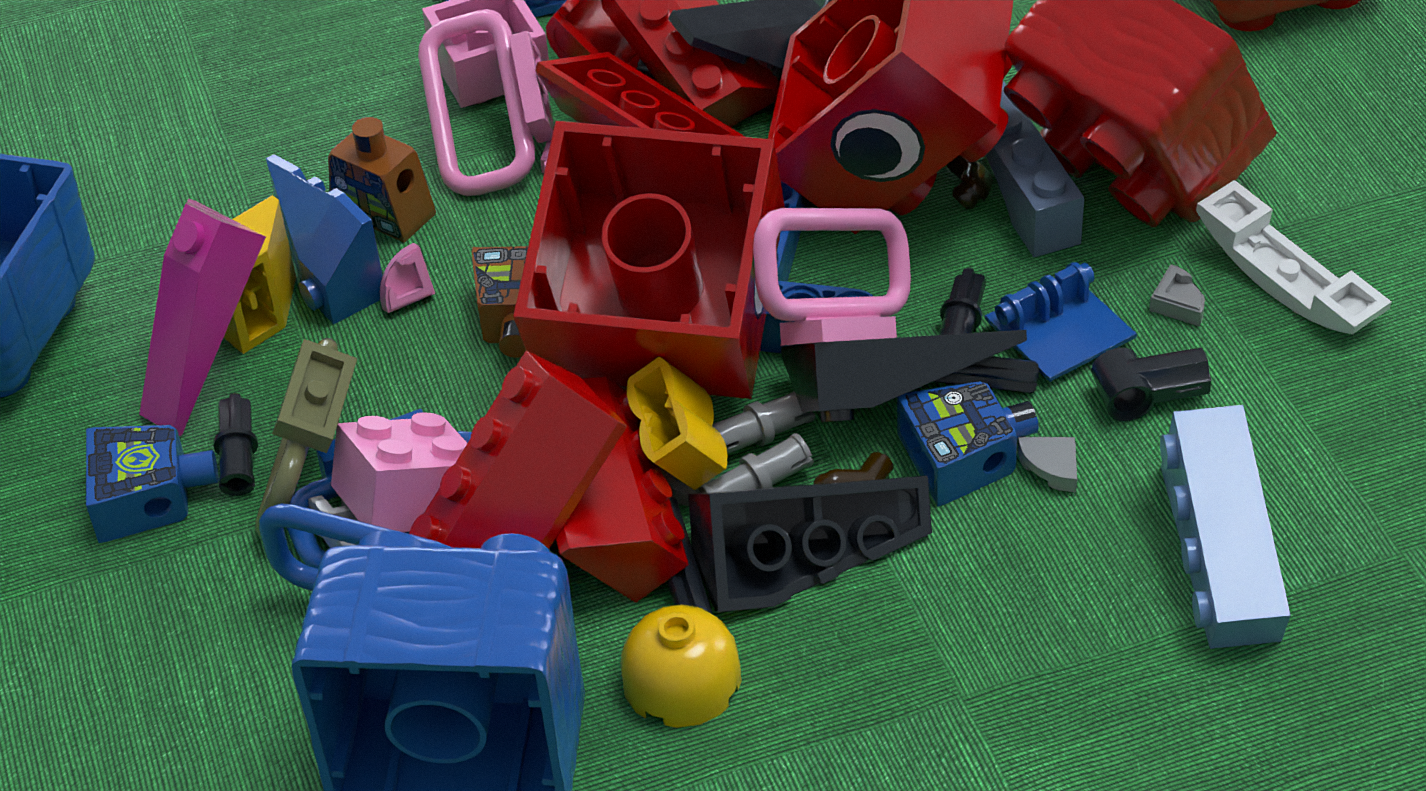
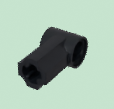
M1115 348L1101 354L1094 361L1091 368L1093 379L1108 415L1120 422L1141 418L1152 409L1154 403L1210 394L1212 380L1209 373L1208 359L1203 348L1141 358L1131 349Z

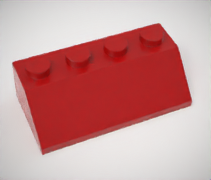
M601 0L604 12L659 84L730 128L776 101L780 81L772 74L770 69L760 65L751 57L746 64H740L692 47L668 20L673 10L719 5L716 0Z
M609 52L537 62L535 71L560 111L578 123L745 137Z
M526 350L517 366L512 368L505 376L500 393L486 415L475 424L469 442L455 464L444 473L440 482V488L425 512L416 518L409 534L435 540L453 548H481L485 541L494 536L521 534L538 540L549 549L627 428V425L580 376Z
M607 377L585 378L583 381L627 425V428L557 535L556 541L561 556L637 603L670 579L671 576L673 577L689 565L682 543L685 534L681 524L674 516L669 499L672 496V489L668 481L662 475L661 468L648 459L641 447L639 437L641 419L632 412L629 406L627 390L625 391Z

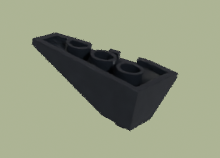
M751 0L673 10L668 20L690 46L740 64H746L751 57L760 65L770 69L774 76L781 78L790 36L832 0Z
M928 476L688 494L692 549L715 612L774 607L791 599V596L817 584H824L839 577L838 574L868 560L878 559L932 533Z

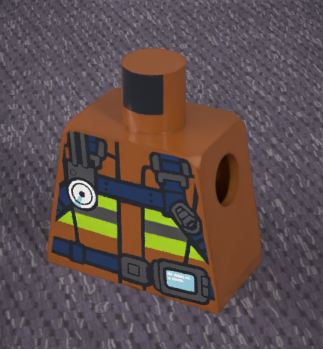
M365 117L357 120L352 125V133L336 145L328 156L329 192L336 188L344 192L372 220L373 229L405 243L436 215L435 206L418 154L411 146L384 135L383 124L379 119Z
M528 246L472 247L476 297L483 340L488 343H499V349L506 356L513 358L522 357L526 350L513 314Z

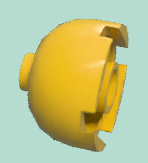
M674 605L662 607L647 614L628 634L621 653L620 664L625 698L637 714L646 718V711L652 716L661 717L665 726L679 728L701 725L721 715L729 707V697L735 692L736 688L739 690L741 684L740 661L733 635L720 619L699 607Z

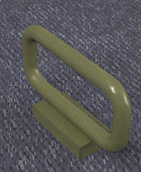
M324 338L318 344L304 339L298 352L272 432L273 435L282 437L255 521V531L260 537L259 520L266 509L281 503L290 504L301 476L309 447L327 453L333 441L357 358L339 352L338 344L332 338Z

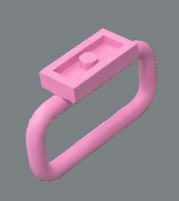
M489 11L470 12L434 24L422 37L419 44L418 58L439 172L444 184L455 193L464 196H476L505 189L521 182L530 173L535 161L533 136L538 143H542L552 139L554 130L548 90L535 71L537 62L541 61L540 52L528 30L512 34L508 23L498 14ZM485 30L492 34L495 43L515 146V158L509 166L476 176H466L460 172L438 60V49L444 41L450 38Z
M780 208L768 212L760 220L754 234L753 243L755 283L758 297L764 309L775 319L788 321L780 323L781 346L897 338L896 319L892 315L897 314L907 302L910 294L911 272L907 234L901 221L895 215L883 209ZM878 230L883 234L887 244L889 288L885 296L787 299L783 296L778 282L776 240L781 231Z

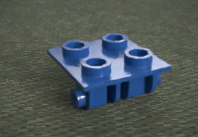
M1072 262L1065 269L1055 273V278L1051 275H1045L1041 277L1040 282L1033 281L1027 285V288L1015 294L1003 296L1000 304L995 306V311L985 315V320L996 331L1026 330L1027 341L1014 346V348L1026 360L1036 361L1039 365V372L1049 382L1090 362L1106 351L1115 349L1137 338V333L1089 290V284L1094 281L1095 277L1092 268L1087 263L1078 264L1077 262Z

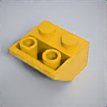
M273 195L232 219L266 236L223 337L243 354L286 328L296 281V273L280 203Z

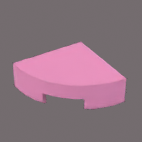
M415 243L399 251L384 271L380 285V300L382 309L387 313L435 294L420 247Z

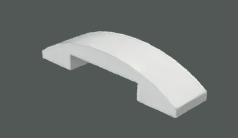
M1237 181L1230 182L1197 204L1196 211L1203 223L1239 268L1268 294L1306 319L1335 331L1354 334L1390 309L1392 302L1353 271L1348 272L1341 278L1336 277L1272 227L1269 223L1273 209Z

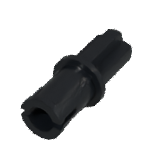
M965 268L962 274L955 277L950 298L944 301L940 309L942 324L939 335L973 333V330L981 324L982 311L980 305L986 287V279L984 275L975 273L974 268Z
M230 393L229 398L221 399L218 404L219 434L215 436L213 446L215 452L219 455L220 490L230 496H242L250 493L255 487L253 454L257 451L258 439L252 432L251 402L249 399L241 398L239 393Z

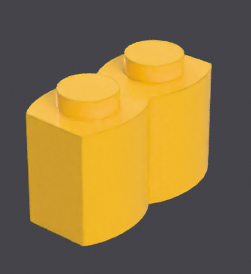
M658 357L629 377L627 383L628 403L632 412L641 419L639 429L640 443L649 460L693 490H696L726 470L727 447L720 432L712 427L714 420L713 404L709 394L703 387L661 357Z

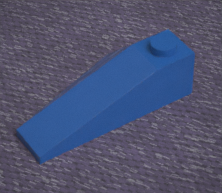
M275 154L267 157L266 162L274 196L279 200L287 237L302 280L299 283V290L308 307L313 311L319 309L334 325L380 301V285L383 275L372 220L344 192L336 188L327 193L325 192L326 189L323 181L319 178L313 177L306 180L299 167Z

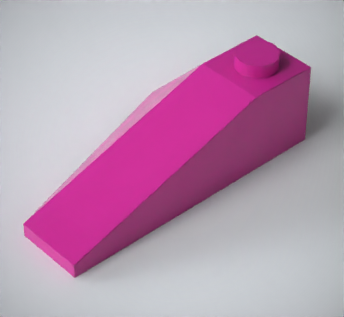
M192 199L187 200L164 253L139 415L156 425H171L175 427L179 436L183 434L266 236Z

